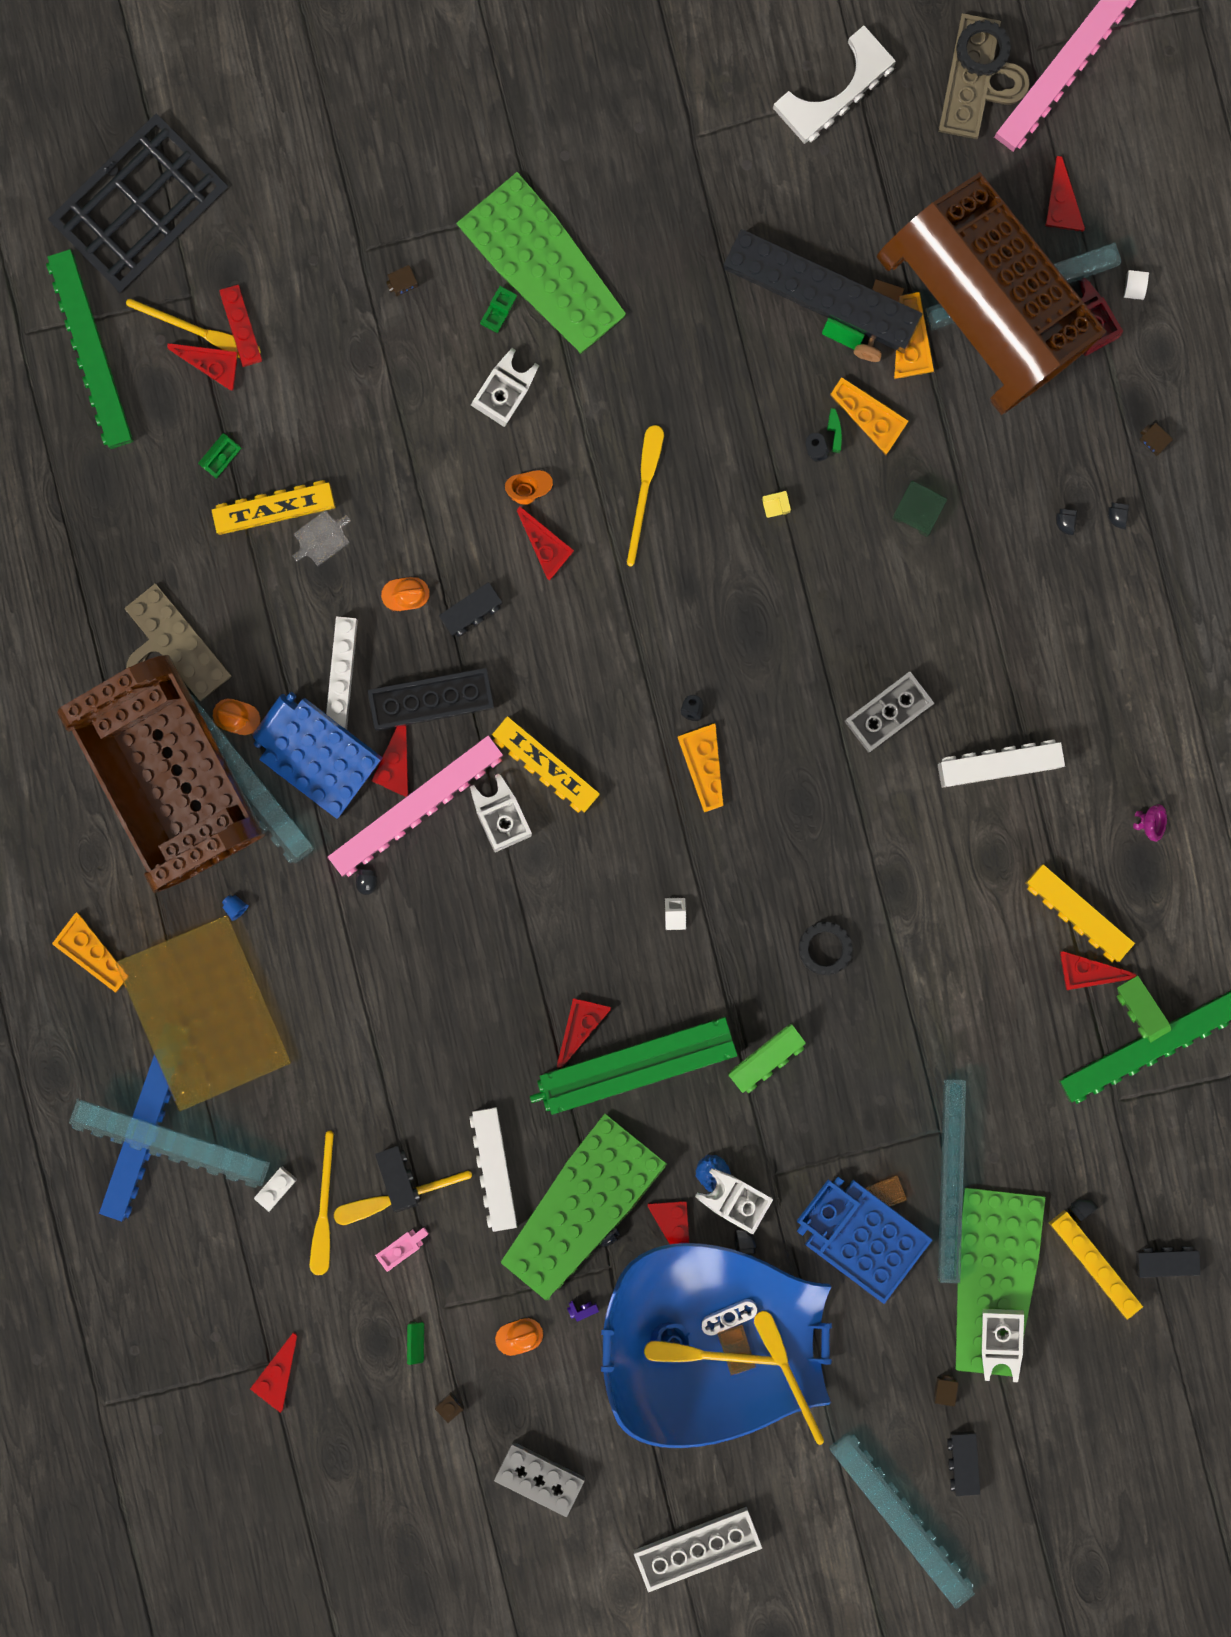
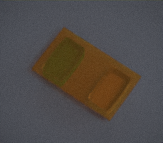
M898 1176L865 1188L889 1207L907 1200Z
M743 1325L717 1333L724 1353L752 1355ZM727 1361L731 1375L756 1367L755 1363Z

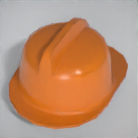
M541 470L517 474L507 479L505 491L513 501L527 505L532 503L537 497L547 494L553 486V479L547 472Z
M416 577L395 579L389 581L384 586L381 598L384 605L393 611L417 609L426 604L429 598V588L423 580Z
M221 700L213 710V719L219 728L239 735L252 734L260 724V715L257 709L250 704L238 700Z
M530 1318L508 1323L498 1330L495 1337L496 1346L503 1354L510 1356L533 1350L542 1342L543 1330L537 1321Z

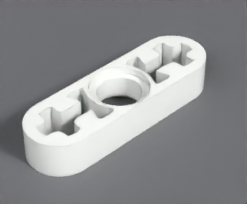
M745 1299L704 1317L702 1320L703 1332L707 1335H715L752 1319L757 1313L756 1303L751 1299ZM745 1305L753 1307L751 1313L748 1314L747 1311L741 1313V1318H738L737 1308L741 1312L744 1310ZM732 1312L735 1315L734 1321L726 1322L723 1318L724 1314ZM720 1316V1320L723 1326H720L719 1322L714 1325V1329L712 1330L710 1327L706 1328V1326L708 1325V1321H711V1323H715L718 1321L717 1317Z

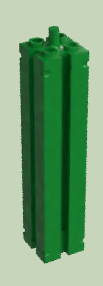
M721 1017L541 1074L540 1079L537 1081L540 1093L530 1095L531 1103L543 1100L546 1111H551L553 1115L737 1057L726 1018Z

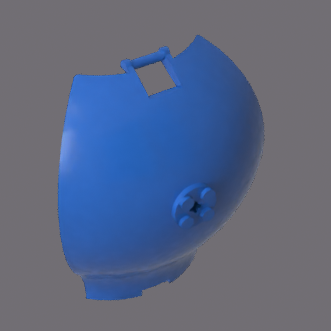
M695 1243L670 1244L651 1249L639 1255L625 1267L619 1276L608 1305L604 1329L601 1330V1335H603V1366H601V1372H604L609 1403L617 1423L629 1436L640 1442L666 1448H689L732 1440L755 1432L786 1416L801 1411L779 1365L752 1363L750 1366L733 1371L729 1361L702 1359L688 1362L651 1361L646 1358L644 1348L650 1341L677 1343L710 1352L748 1353L749 1355L772 1357L755 1327L754 1317L715 1335H707L702 1330V1320L704 1317L745 1299H751L756 1303L757 1313L767 1311L772 1315L787 1353L789 1367L808 1407L829 1405L831 1401L825 1387L821 1364H832V1359H829L832 1323H821L824 1305L831 1289L830 1284L814 1283L796 1278L751 1255L714 1245ZM745 1305L744 1310L741 1312L737 1308L738 1318H741V1313L747 1311L748 1314L751 1313L753 1307ZM727 1312L723 1318L726 1322H732L735 1319V1315L732 1312ZM720 1316L717 1317L718 1321L715 1323H711V1321H708V1325L706 1326V1328L710 1327L712 1330L714 1329V1325L719 1322L720 1326H723L720 1320ZM740 1328L744 1339L730 1345H724L721 1334ZM814 1328L822 1329L821 1358H813Z

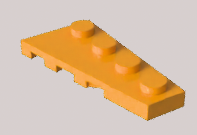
M920 293L902 295L899 297V303L921 312L922 319L905 354L896 350L894 379L934 372Z
M842 377L830 394L882 452L887 455L908 423V420Z
M712 724L678 736L677 738L704 813L723 806L716 725Z
M78 912L74 914L52 943L115 993H117L129 977Z

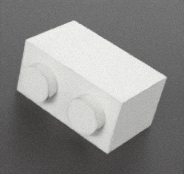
M282 1166L254 1199L267 1211H271L297 1179Z

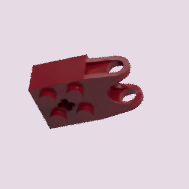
M1083 277L1078 281L1082 293L1081 300L1106 330V333L1083 353L1084 356H1087L1120 338L1123 330L1105 299Z

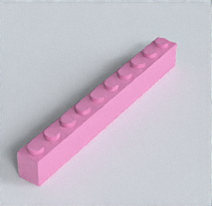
M1100 0L1001 126L995 138L1013 152L1017 147L1021 149L1027 141L1025 136L1028 132L1033 133L1039 126L1037 122L1039 118L1047 116L1052 109L1049 106L1053 100L1057 102L1064 94L1061 91L1064 86L1067 85L1069 87L1076 78L1074 76L1075 72L1078 69L1082 71L1088 63L1086 58L1089 54L1094 55L1100 48L1098 44L1100 40L1108 38L1113 31L1111 26L1114 22L1118 24L1125 16L1122 12L1126 7L1130 9L1136 0Z
M489 736L485 737L328 856L329 860L341 876H351L358 870L356 867L359 864L363 863L365 865L374 858L372 855L376 851L383 852L390 846L388 842L394 838L396 841L406 834L404 830L410 826L413 829L422 822L420 818L425 814L428 816L432 815L438 810L437 805L441 802L444 804L448 803L454 798L453 793L457 790L462 792L469 787L470 784L468 782L474 777L478 780L486 774L484 771L490 765L494 768L502 762L501 757L503 754Z

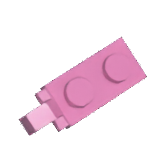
M425 1227L417 1233L412 1229L375 1256L388 1272L417 1251L423 1245L421 1239L429 1233Z

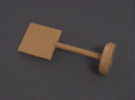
M875 280L872 290L899 302V297L902 296L904 288ZM870 338L868 345L860 344L854 349V354L857 357L871 362H879L882 357L881 352L873 347L875 340Z

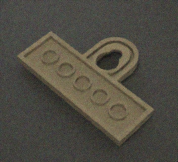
M961 14L938 132L978 139L985 101L1012 105L1020 102L1025 97L1029 88V78L1025 70L1020 66L1005 63L997 73L1005 74L1008 78L1013 79L1015 86L1012 89L996 91L990 85V77L992 75L977 76L975 73L971 74L966 68L964 69L961 66V62L957 58L956 46L962 31L969 24L979 20L981 22L989 20L991 23L999 24L1000 27L1001 21ZM976 33L968 41V55L972 60L980 64L993 62L997 39L989 33Z
M156 583L124 608L149 638L146 643L131 654L127 661L126 669L145 661L146 657L152 652L169 655L182 680L200 702L232 677Z

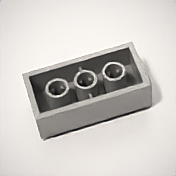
M908 672L847 718L845 723L869 753L932 706L934 702L913 674ZM902 695H904V697L908 696L910 698L908 700L909 705H903L900 702L902 700ZM886 707H888V709L892 708L894 710V712H892L893 717L890 718V716L887 717L884 714L886 712ZM870 719L878 722L876 730L869 728Z
M512 1442L494 1481L567 1517L585 1481V1477ZM524 1466L526 1473L518 1474L516 1468ZM539 1475H542L544 1482L536 1483L535 1476L539 1477ZM557 1484H560L562 1491L554 1492L553 1485L557 1486Z

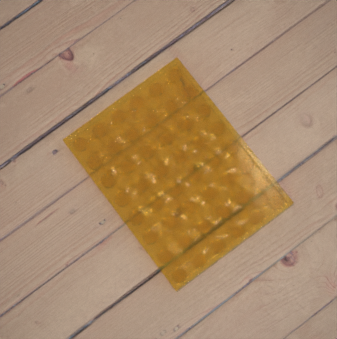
M228 916L115 963L179 1112L291 1063Z

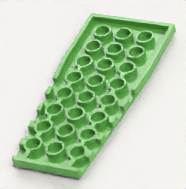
M518 172L456 223L492 267L537 312L557 329L579 353H583L625 317L626 313L559 220Z
M604 1114L567 1161L501 1263L543 1299L549 1300L550 1296L564 1284L563 1282L605 1240L610 1231L614 1230L630 1213L666 1167L667 1163L607 1114Z
M964 1188L958 1244L956 1370L984 1373L982 1359L983 1309L1023 1310L1024 1338L1039 1260L1045 1196ZM1005 1328L998 1330L1002 1336L1005 1335V1332L1008 1333ZM997 1364L992 1369L991 1374L1012 1376V1371L1006 1364Z

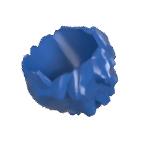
M708 1154L699 1160L695 1176L708 1192L712 1193L716 1188V1179L709 1173L711 1168L729 1175L731 1173L724 1159L717 1155Z

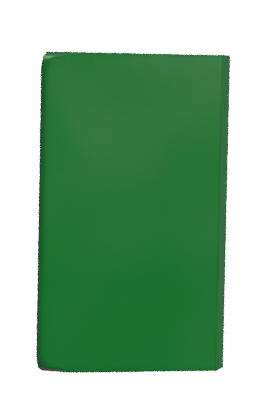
M828 318L822 331L824 336L853 350L857 345L861 344L865 336L864 333L832 318Z
M223 433L198 464L217 479L242 448Z
M409 1322L407 1325V1364L423 1363L424 1323Z

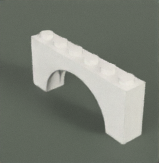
M862 26L848 40V44L855 56L856 71L852 81L843 92L826 101L808 102L797 98L788 91L774 103L773 109L804 144L808 141L813 142L820 135L818 132L822 128L828 129L835 122L833 119L838 114L840 116L844 115L850 109L848 106L853 101L855 103L859 102L865 96L863 93L868 88L872 90L879 84L878 79L883 75L887 77L894 71L893 66L896 61L865 26Z

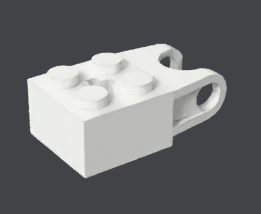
M513 348L492 370L471 406L504 427L526 395L539 367L535 363L525 373L516 372L511 364L516 351ZM498 394H501L503 401H497L494 395L498 396Z
M500 774L495 775L498 792L493 797H484L474 785L470 786L478 817L495 853L532 835L516 798ZM502 821H505V823H510L508 829L500 827L502 825Z
M711 1168L709 1173L716 1179L715 1190L710 1194L697 1192L695 1197L713 1212L754 1234L773 1199L736 1177Z
M983 1309L982 1359L985 1381H990V1375L994 1366L1006 1364L1012 1371L1013 1382H1018L1023 1355V1310ZM1005 1328L1008 1333L1005 1332V1335L1002 1336L998 1330Z

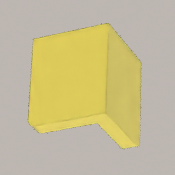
M786 491L762 497L767 518L790 513L791 508Z

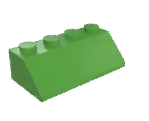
M789 1024L727 1074L742 1093L745 1091L750 1093L757 1087L755 1084L761 1078L765 1081L773 1074L771 1070L776 1066L779 1068L783 1067L789 1062L787 1058L790 1055L794 1054L796 1056L805 1049L803 1045L806 1042L793 1025Z

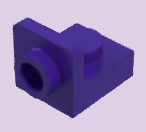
M572 1300L569 1302L570 1307L567 1308L571 1319L575 1318L577 1322L599 1312L597 1304H591V1302L581 1305V1310L577 1311Z

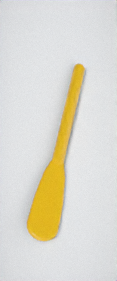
M127 299L126 301L127 306L202 336L222 350L238 352L233 335L203 329L133 299Z
M657 425L650 426L645 432L641 460V488L627 558L628 566L635 564L649 484L655 473L664 439L663 429Z
M327 1131L325 1135L320 1212L315 1225L310 1255V1270L315 1275H323L329 1268L330 1231L327 1211L333 1147L332 1131Z
M465 1171L416 1188L420 1195L472 1177V1172ZM389 1196L373 1197L342 1205L335 1210L334 1219L340 1225H347L369 1217L391 1205Z
M761 1311L754 1317L755 1327L771 1356L781 1367L816 1443L822 1445L824 1439L789 1367L787 1353L774 1319L769 1312Z
M650 1341L644 1348L646 1358L651 1361L688 1362L708 1359L778 1365L773 1357L710 1352L677 1343Z

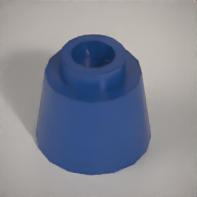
M229 895L222 902L224 905L223 909L232 921L238 919L249 906L236 895Z

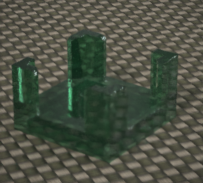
M911 481L892 520L898 523L903 522L918 530L919 534L928 537L947 499Z

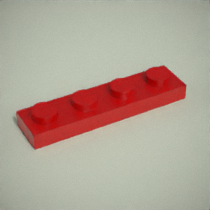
M239 285L219 290L242 367L262 362Z

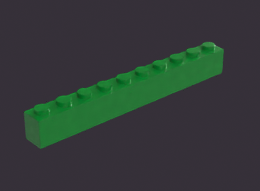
M66 250L48 256L49 263H46L49 274H53L55 279L52 285L55 293H59L61 301H58L61 312H65L67 317L64 320L67 331H71L73 335L70 341L73 350H77L79 357L76 359L80 370L83 369L85 376L82 377L84 385L91 392V395L88 396L91 406L96 407L97 410L95 419L97 425L102 426L104 432L101 434L103 444L113 449L132 443L134 441L74 254L71 250Z
M1231 991L1169 1022L1171 1031L1150 1043L1147 1037L1145 1039L1141 1037L1058 1080L1069 1102L1075 1101L1076 1104L1087 1099L1085 1095L1091 1092L1097 1094L1104 1090L1103 1086L1109 1083L1114 1085L1122 1081V1076L1126 1074L1131 1076L1140 1071L1139 1067L1145 1064L1149 1067L1158 1062L1157 1058L1163 1055L1166 1058L1176 1053V1048L1180 1046L1186 1048L1194 1043L1193 1039L1199 1036L1203 1039L1212 1034L1211 1030L1217 1027L1220 1030L1228 1026V1021L1231 1020Z

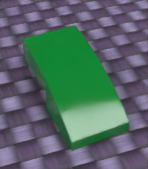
M499 286L480 325L498 333L517 295Z
M831 408L827 431L835 432L832 452L840 453L842 442L841 426L836 410Z

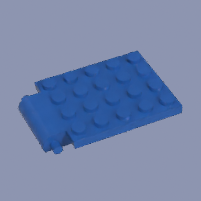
M289 692L287 696L281 694L253 733V738L255 739L254 746L266 748V751L259 760L338 819L382 760V757L306 698L302 699L299 704H296L294 702L296 698L294 693Z
M837 1177L834 1182L828 1179L797 1219V1222L801 1225L797 1232L803 1236L807 1230L810 1231L812 1235L805 1243L807 1247L885 1304L933 1239L855 1180H852L846 1190H843L840 1186L844 1180L840 1177Z

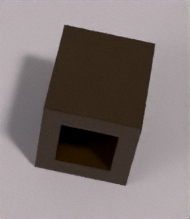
M409 265L387 275L389 280L386 281L390 293L395 292L396 296L418 287Z
M1157 423L1152 427L1148 424L1141 432L1143 436L1139 439L1156 456L1173 440Z
M942 1375V1378L937 1377L933 1399L935 1404L955 1407L959 1382L954 1380V1376Z
M451 1392L435 1406V1410L447 1423L452 1421L464 1409V1406Z

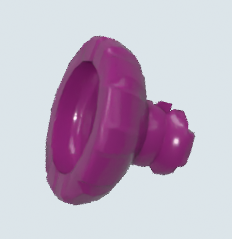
M1156 804L1152 806L1146 814L1142 811H1136L1135 817H1141L1142 820L1140 824L1134 823L1133 828L1136 830L1144 829L1145 834L1151 841L1157 842L1161 840L1167 824L1166 809L1163 805Z

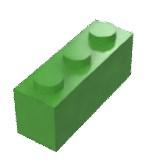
M1139 976L1117 988L1119 994L1117 999L1122 1006L1126 1005L1129 1009L1127 1014L1132 1022L1136 1021L1140 1026L1138 1031L1143 1039L1147 1037L1151 1043L1171 1031L1169 1022Z

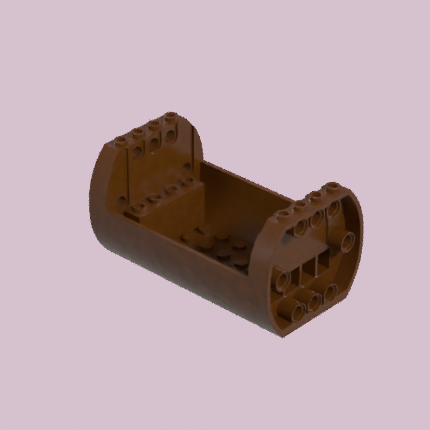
M981 172L931 203L904 226L876 256L887 271L895 270L904 261L908 262L1004 385L990 398V402L1001 416L1047 384L1106 333V330Z
M169 655L157 656L128 667L58 709L57 714L66 731H72L141 859L147 871L144 873V876L153 893L166 890L198 875L265 836L258 819ZM157 729L163 732L162 740H157L155 737ZM166 747H170L173 751L171 758L166 757L164 754ZM175 765L182 767V774L180 776L174 773ZM186 782L192 786L190 793H186L183 789V785ZM195 800H198L201 803V809L199 811H196L193 808V802Z

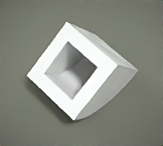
M1129 270L1126 273L1124 298L1144 300L1149 272Z
M665 898L666 930L686 929L685 898Z

